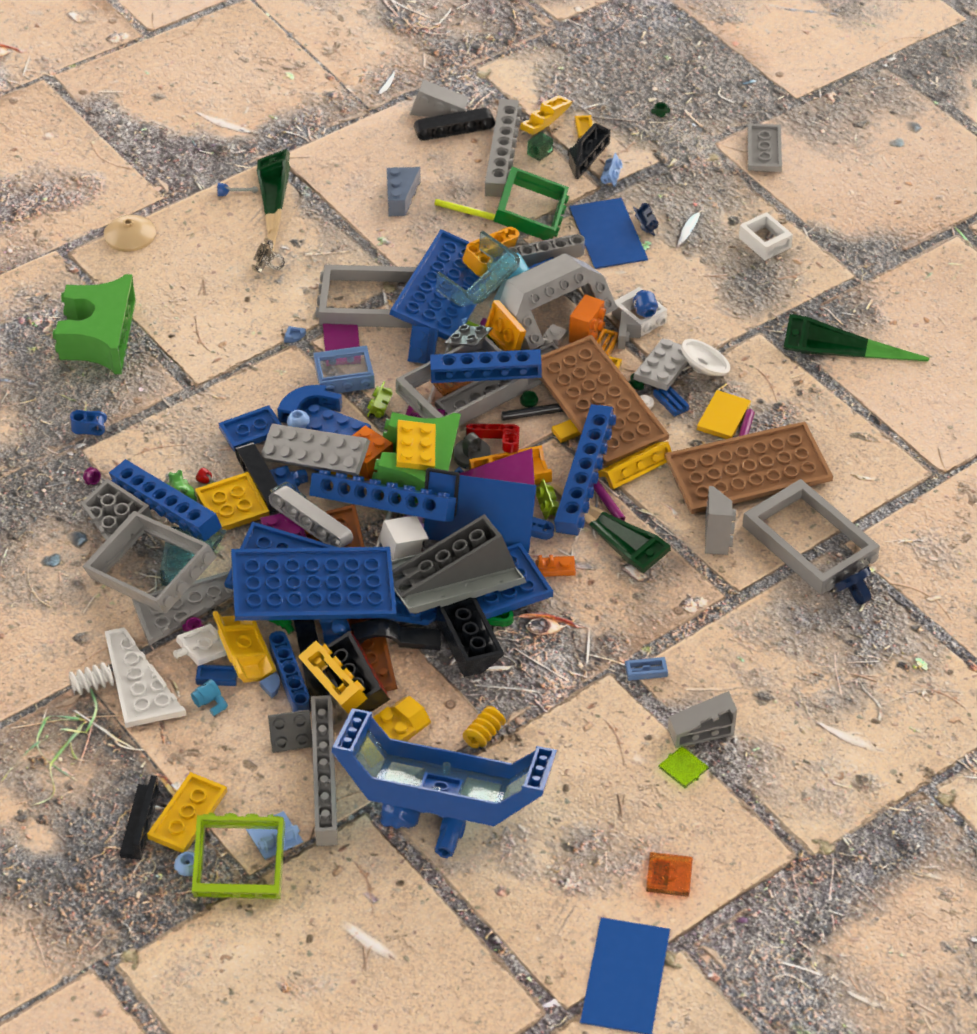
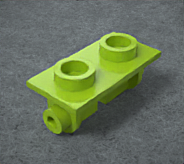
M383 381L380 387L376 386L372 394L375 398H371L367 409H369L367 417H369L370 413L374 414L377 418L384 416L393 395L390 388L383 387L385 381Z
M542 479L539 487L536 488V498L538 499L543 516L547 520L549 515L556 516L559 502L556 501L557 497L553 486L546 485L545 480Z

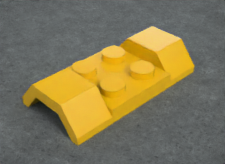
M213 611L212 614L219 629L218 634L238 677L244 683L261 681L273 674L276 668L256 621H235L234 615L222 617L218 611Z
M411 696L403 697L391 707L387 706L372 717L389 738L406 742L431 724V720L424 707ZM366 737L359 754L363 757L367 767L371 769L383 758Z

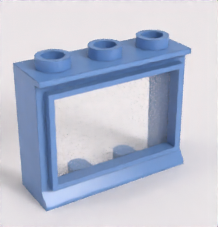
M367 345L313 353L318 385H326L327 391L344 393L375 388V378Z

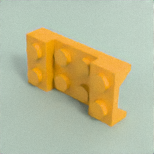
M542 445L519 449L515 453L504 452L469 459L470 470L532 448L535 485L540 484L542 479L545 480V483L552 482V470L548 469Z

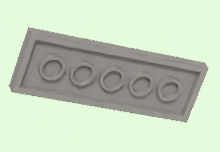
M272 423L261 456L264 461L359 476L370 440L363 437Z

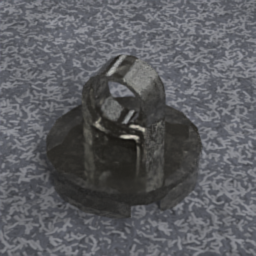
M265 238V244L261 243L253 259L256 261V264L252 265V270L259 273L265 266L274 270H280L285 265L283 256L272 251L273 241ZM275 257L281 258L279 266L272 264V260Z

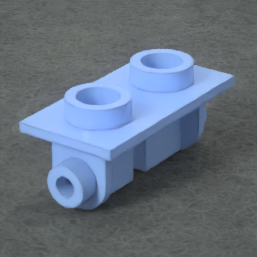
M614 153L613 158L606 160L604 171L600 178L603 184L612 182L614 187L622 169V161L616 153Z

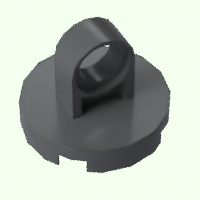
M469 433L454 448V461L464 469H466V466L469 467V459L491 455L489 445L475 433Z

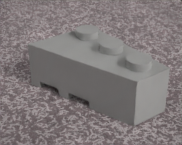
M423 79L410 115L434 117L463 112L469 97Z

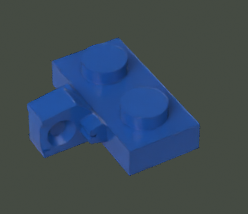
M286 465L270 470L279 488L288 486L299 493L297 486L308 482V474L305 469L290 472Z

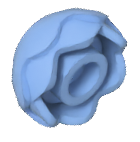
M295 410L289 414L287 425L306 428L310 422V417L302 410Z
M183 852L175 859L174 868L180 875L193 876L194 852Z

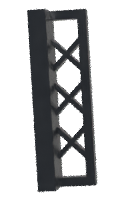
M151 775L148 785L138 784L120 849V858L142 860L147 833L151 826L159 795L157 776Z

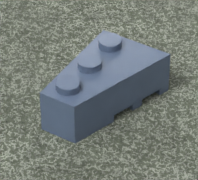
M420 167L387 168L388 216H406L412 203L413 195L415 196L416 189L421 183Z

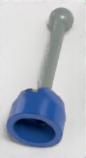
M217 183V195L226 196L229 191H252L257 193L258 188L256 186L252 188H229L225 183Z

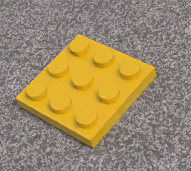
M249 472L195 489V494L200 504L216 513L222 528L216 534L260 520V517L270 516L269 510Z

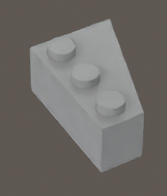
M727 691L669 716L668 731L675 748L734 735L737 708L730 692Z

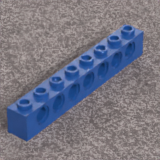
M590 405L554 519L556 533L578 536L580 529L584 528L585 513L589 512V500L593 498L594 484H597L599 478L598 470L602 469L603 454L606 455L607 441L611 440L612 437L611 428L616 424V415L613 413V407Z
M127 459L109 472L112 482L148 504L150 510L153 509L159 516L166 517L172 524L179 525L183 531L187 530L195 538L198 537L206 541L222 528L216 513Z
M320 469L317 473H312L309 496L443 522L454 521L456 497H450V493L447 492L434 494L431 489H421V491L415 490L414 486L404 485L403 488L398 487V483L394 482L381 484V480L378 479L365 481L362 476L350 478L347 477L346 473H336L334 475L331 474L330 470ZM347 485L350 486V492L347 490ZM364 488L367 490L366 495L364 494ZM381 491H383L384 493L383 499L381 497ZM398 494L401 496L400 502L398 501ZM416 497L418 499V505L415 504ZM433 500L436 504L435 509L432 507Z

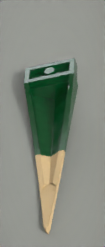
M287 149L261 158L257 162V175L264 205L268 247L271 255L274 253L291 167L289 165L290 152Z
M551 483L554 491L562 497L564 489ZM591 504L589 512L585 513V521L629 565L632 564L643 574L671 551V546L659 536L618 519Z

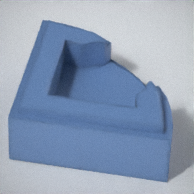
M288 326L284 343L299 341L305 336L306 329Z
M277 672L259 682L260 687L271 698L276 696L280 687V679Z

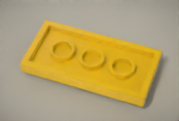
M190 772L147 833L148 839L180 853L187 852L196 837L197 815L213 813L226 795L227 787Z

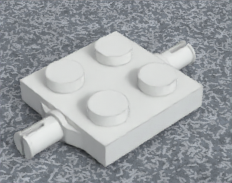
M211 623L177 635L176 642L181 648L173 651L176 659L188 655L197 666L227 656L218 630Z

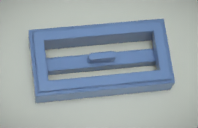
M665 657L625 661L628 681L668 677Z

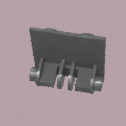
M464 324L459 326L444 344H449L451 350L461 345L476 347L493 328L483 325L469 326Z
M309 710L268 715L272 753L313 747Z

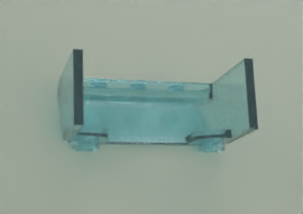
M483 230L480 232L479 250L491 257L487 263L488 271L467 291L441 272L437 273L436 291L458 306L482 303L520 265V257L515 252Z

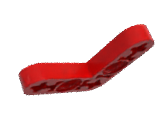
M466 425V436L469 433H475L479 438L502 439V450L504 452L515 453L519 451L520 427L518 425Z

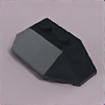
M594 123L581 138H578L576 144L570 147L568 151L569 166L575 179H579L610 144V129Z

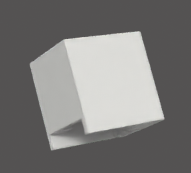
M417 516L383 521L380 542L383 547H390L391 560L421 553L423 541L429 540Z

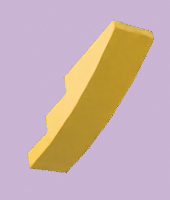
M557 96L541 103L540 109L532 112L530 119L520 124V129L531 135L542 131L559 118L572 105V101L562 96Z

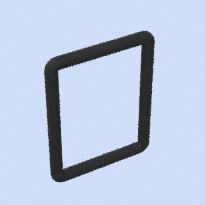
M427 468L424 489H428L430 472L456 476L454 497H456L455 517L457 514L459 473Z

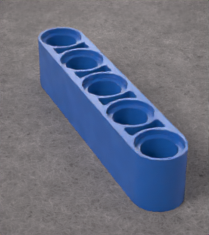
M283 631L272 632L269 636L270 651L292 712L309 710L310 712L309 693L288 637Z

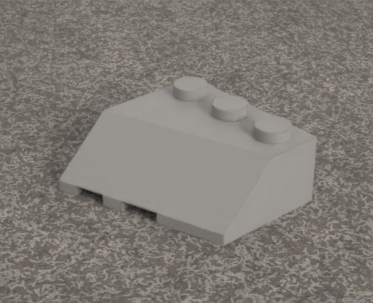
M108 478L81 503L106 540L133 511L153 519L148 504Z
M709 486L705 518V554L728 555L729 547H733V536L730 534H734L735 523L732 521L736 520V509H732V500L714 486Z

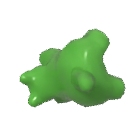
M182 471L170 472L168 474L170 483L166 484L197 501L195 491L189 485L187 479H183Z

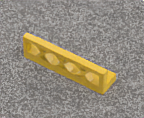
M657 442L599 470V477H606L610 489H615L667 463L665 454L672 452L668 442Z

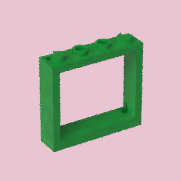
M512 166L493 222L516 228L520 232L542 240L553 239V237L558 236L560 227L557 226H560L563 220L561 215H564L567 207L564 204H567L570 197L567 195L569 187ZM513 184L558 200L551 226L505 210Z

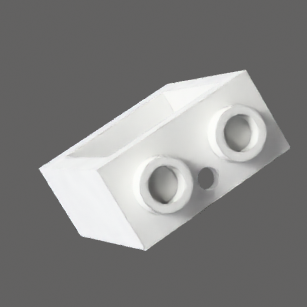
M767 212L740 225L739 239L763 260H767L792 247L793 234ZM766 228L775 237L764 242L755 232Z
M638 287L615 300L618 309L612 311V315L620 321L621 311L626 312L641 325V336L667 322V309L657 301L658 309L653 316L642 320L636 317L630 311L634 309L632 301L637 292L643 290Z

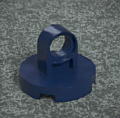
M868 566L850 575L843 581H839L834 586L837 592L848 588L855 601L863 605L871 600V593L863 579L871 575L872 572Z

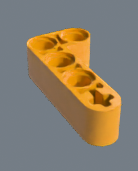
M506 227L468 243L462 258L463 262L477 276L486 277L489 274L493 258L503 254L506 248L515 247L519 231L513 227Z

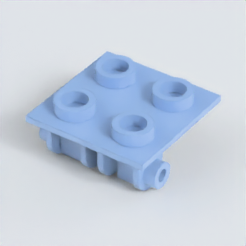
M284 811L274 815L284 817V851L303 843L302 838L298 834L300 832L298 826H293ZM246 829L265 860L276 855L277 829Z

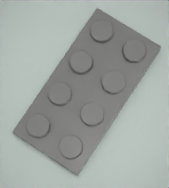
M748 123V171L782 172L781 125Z
M662 338L636 370L633 380L667 391L688 364L682 354L681 344Z

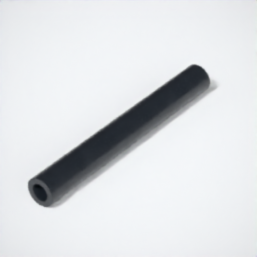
M556 403L502 411L501 418L504 421L564 411Z

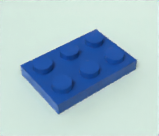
M270 405L218 423L220 431L234 452L236 447L251 442L257 444L265 441L272 423L282 425Z

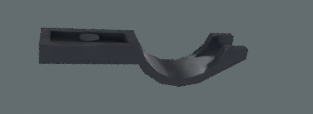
M383 618L351 624V631H354V636L360 644L370 638L386 637L394 640L401 648L440 650L441 630L401 627L398 623Z

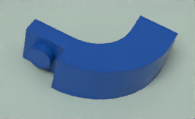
M307 385L297 388L282 399L278 407V419L282 423H287V418L291 412L295 410L305 411L312 403L340 412L342 409V394L327 391L326 385Z

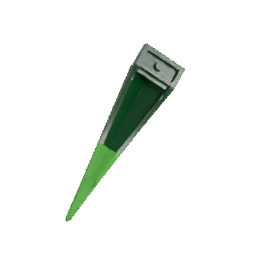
M790 314L784 350L801 352V354L929 361V358L847 332L807 316Z

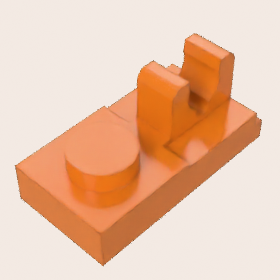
M539 555L537 560H535L536 566L544 577L575 576L576 574L574 556L553 557V555H549L547 558H542V555Z

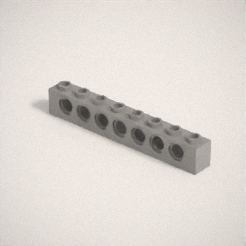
M499 99L485 179V196L501 197L508 174L513 166V159L511 158L515 157L519 130L517 127H520V117L522 115V107H519V100Z
M332 695L311 696L316 846L338 845L335 757L332 753L334 745Z

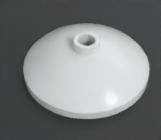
M694 339L683 341L681 345L682 354L696 372L708 376H724L729 372V362L715 348Z

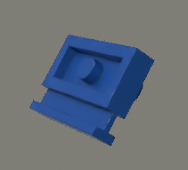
M412 325L408 354L409 362L423 364L430 362V355L436 354L439 329Z

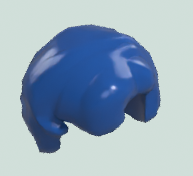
M320 619L319 621L326 646L348 631L351 632L347 619Z
M382 804L380 823L384 827H393L395 829L401 827L413 828L418 824L420 812Z

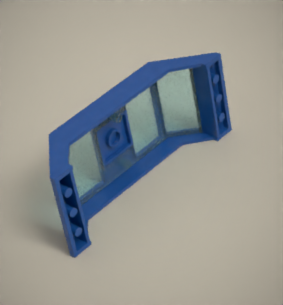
M354 708L351 709L332 747L334 756L369 801L489 826H496L543 795L557 753L556 749L536 746L535 751L514 763L391 739L372 718V712Z

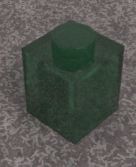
M542 132L527 141V154L538 161H541L553 152V139Z

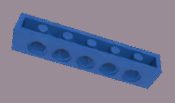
M540 349L430 355L431 383L542 378Z

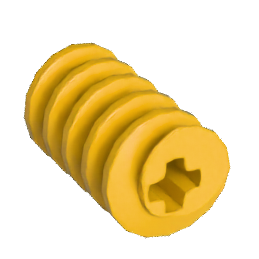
M488 705L463 732V738L472 748L485 747L487 742H490L492 736H495L497 731L501 729V726L506 723V719L499 710Z

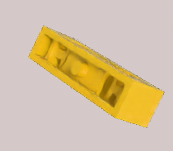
M315 641L298 657L349 714L352 708L356 709L368 699L363 693L365 688L358 680L356 682L352 681L354 676L347 668L341 669L343 666L342 662L336 656L333 658L330 656L332 651L325 644L321 646ZM324 662L344 682L338 689L322 672L328 667Z

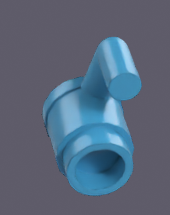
M212 679L197 687L190 694L197 707L207 705L215 700L217 705L210 709L213 716L228 707L227 702L221 696L219 687Z

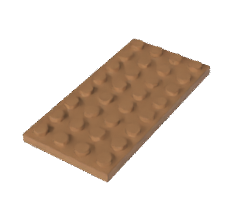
M592 335L541 355L542 378L539 379L581 434L591 404L613 407V413L616 415V424L611 428L612 437L611 440L607 441L606 455L603 454L602 457L605 466L618 462L657 442H664L669 439V433Z
M805 421L665 454L668 466L691 514L706 511L709 486H714L732 500L733 505L775 495L800 479L809 486L833 481V474Z

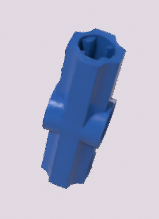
M443 817L440 836L435 846V853L440 857L448 858L453 856L459 838L462 839L466 826L465 820Z

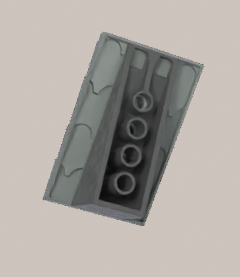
M485 514L421 553L391 560L394 591L407 610L414 614L437 606L444 607L470 597L476 598L497 590L500 592L526 583L524 576L516 568L502 535Z

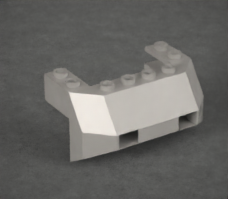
M565 253L503 281L493 301L499 300L526 330L521 346L522 350H532L545 344L531 310L581 287L584 295L586 294L605 301V315L618 309L605 277L587 263Z

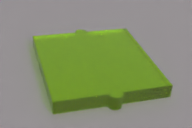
M683 746L673 754H668V758L658 765L659 769L684 788H687L695 780H699V777L709 769L705 763Z

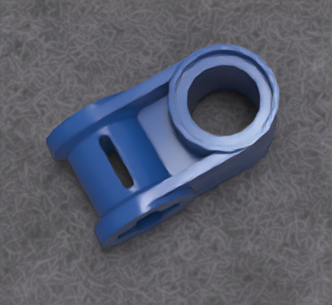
M75 410L70 414L71 430L78 435H102L105 432L104 423L107 420V415L102 411Z

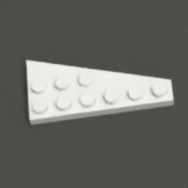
M125 627L105 631L125 728L186 716L185 708L179 704L176 696L167 688L165 681L153 665L147 661L145 654L136 646V642Z

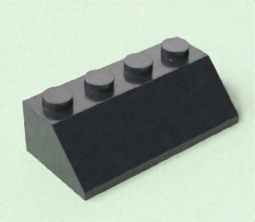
M470 597L444 607L437 606L436 622L464 677L484 673L504 655L476 598Z

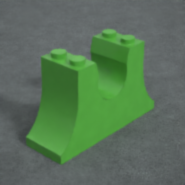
M125 274L117 280L103 284L66 285L65 291L61 293V301L65 304L63 313L64 316H67V320L58 321L56 329H53V339H56L55 351L59 354V360L94 362L107 367L114 374H122L136 303L132 274Z
M392 412L391 418H386L384 430H387V432H383V437L393 443V452H382L381 458L376 459L374 470H377V472H373L372 479L381 480V484L394 482L398 483V487L404 488V485L414 486L415 490L418 491L424 489L426 470L396 467L398 420L436 424L435 469L448 471L461 414L452 413L441 418H418Z

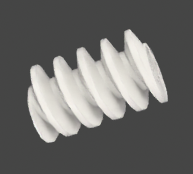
M104 662L100 664V669L93 665L92 672L88 667H85L84 674L80 669L77 670L76 676L72 671L69 672V680L74 695L75 691L82 695L84 688L90 693L91 686L98 691L99 684L105 689L106 682L114 686L110 666L108 664L107 667Z

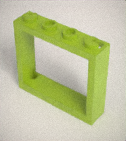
M214 813L197 815L192 878L193 896L281 899L285 836L284 817L274 816L273 814H269L267 817H259L257 814L237 816L234 813H226L224 816H216ZM205 828L277 829L274 885L202 883Z

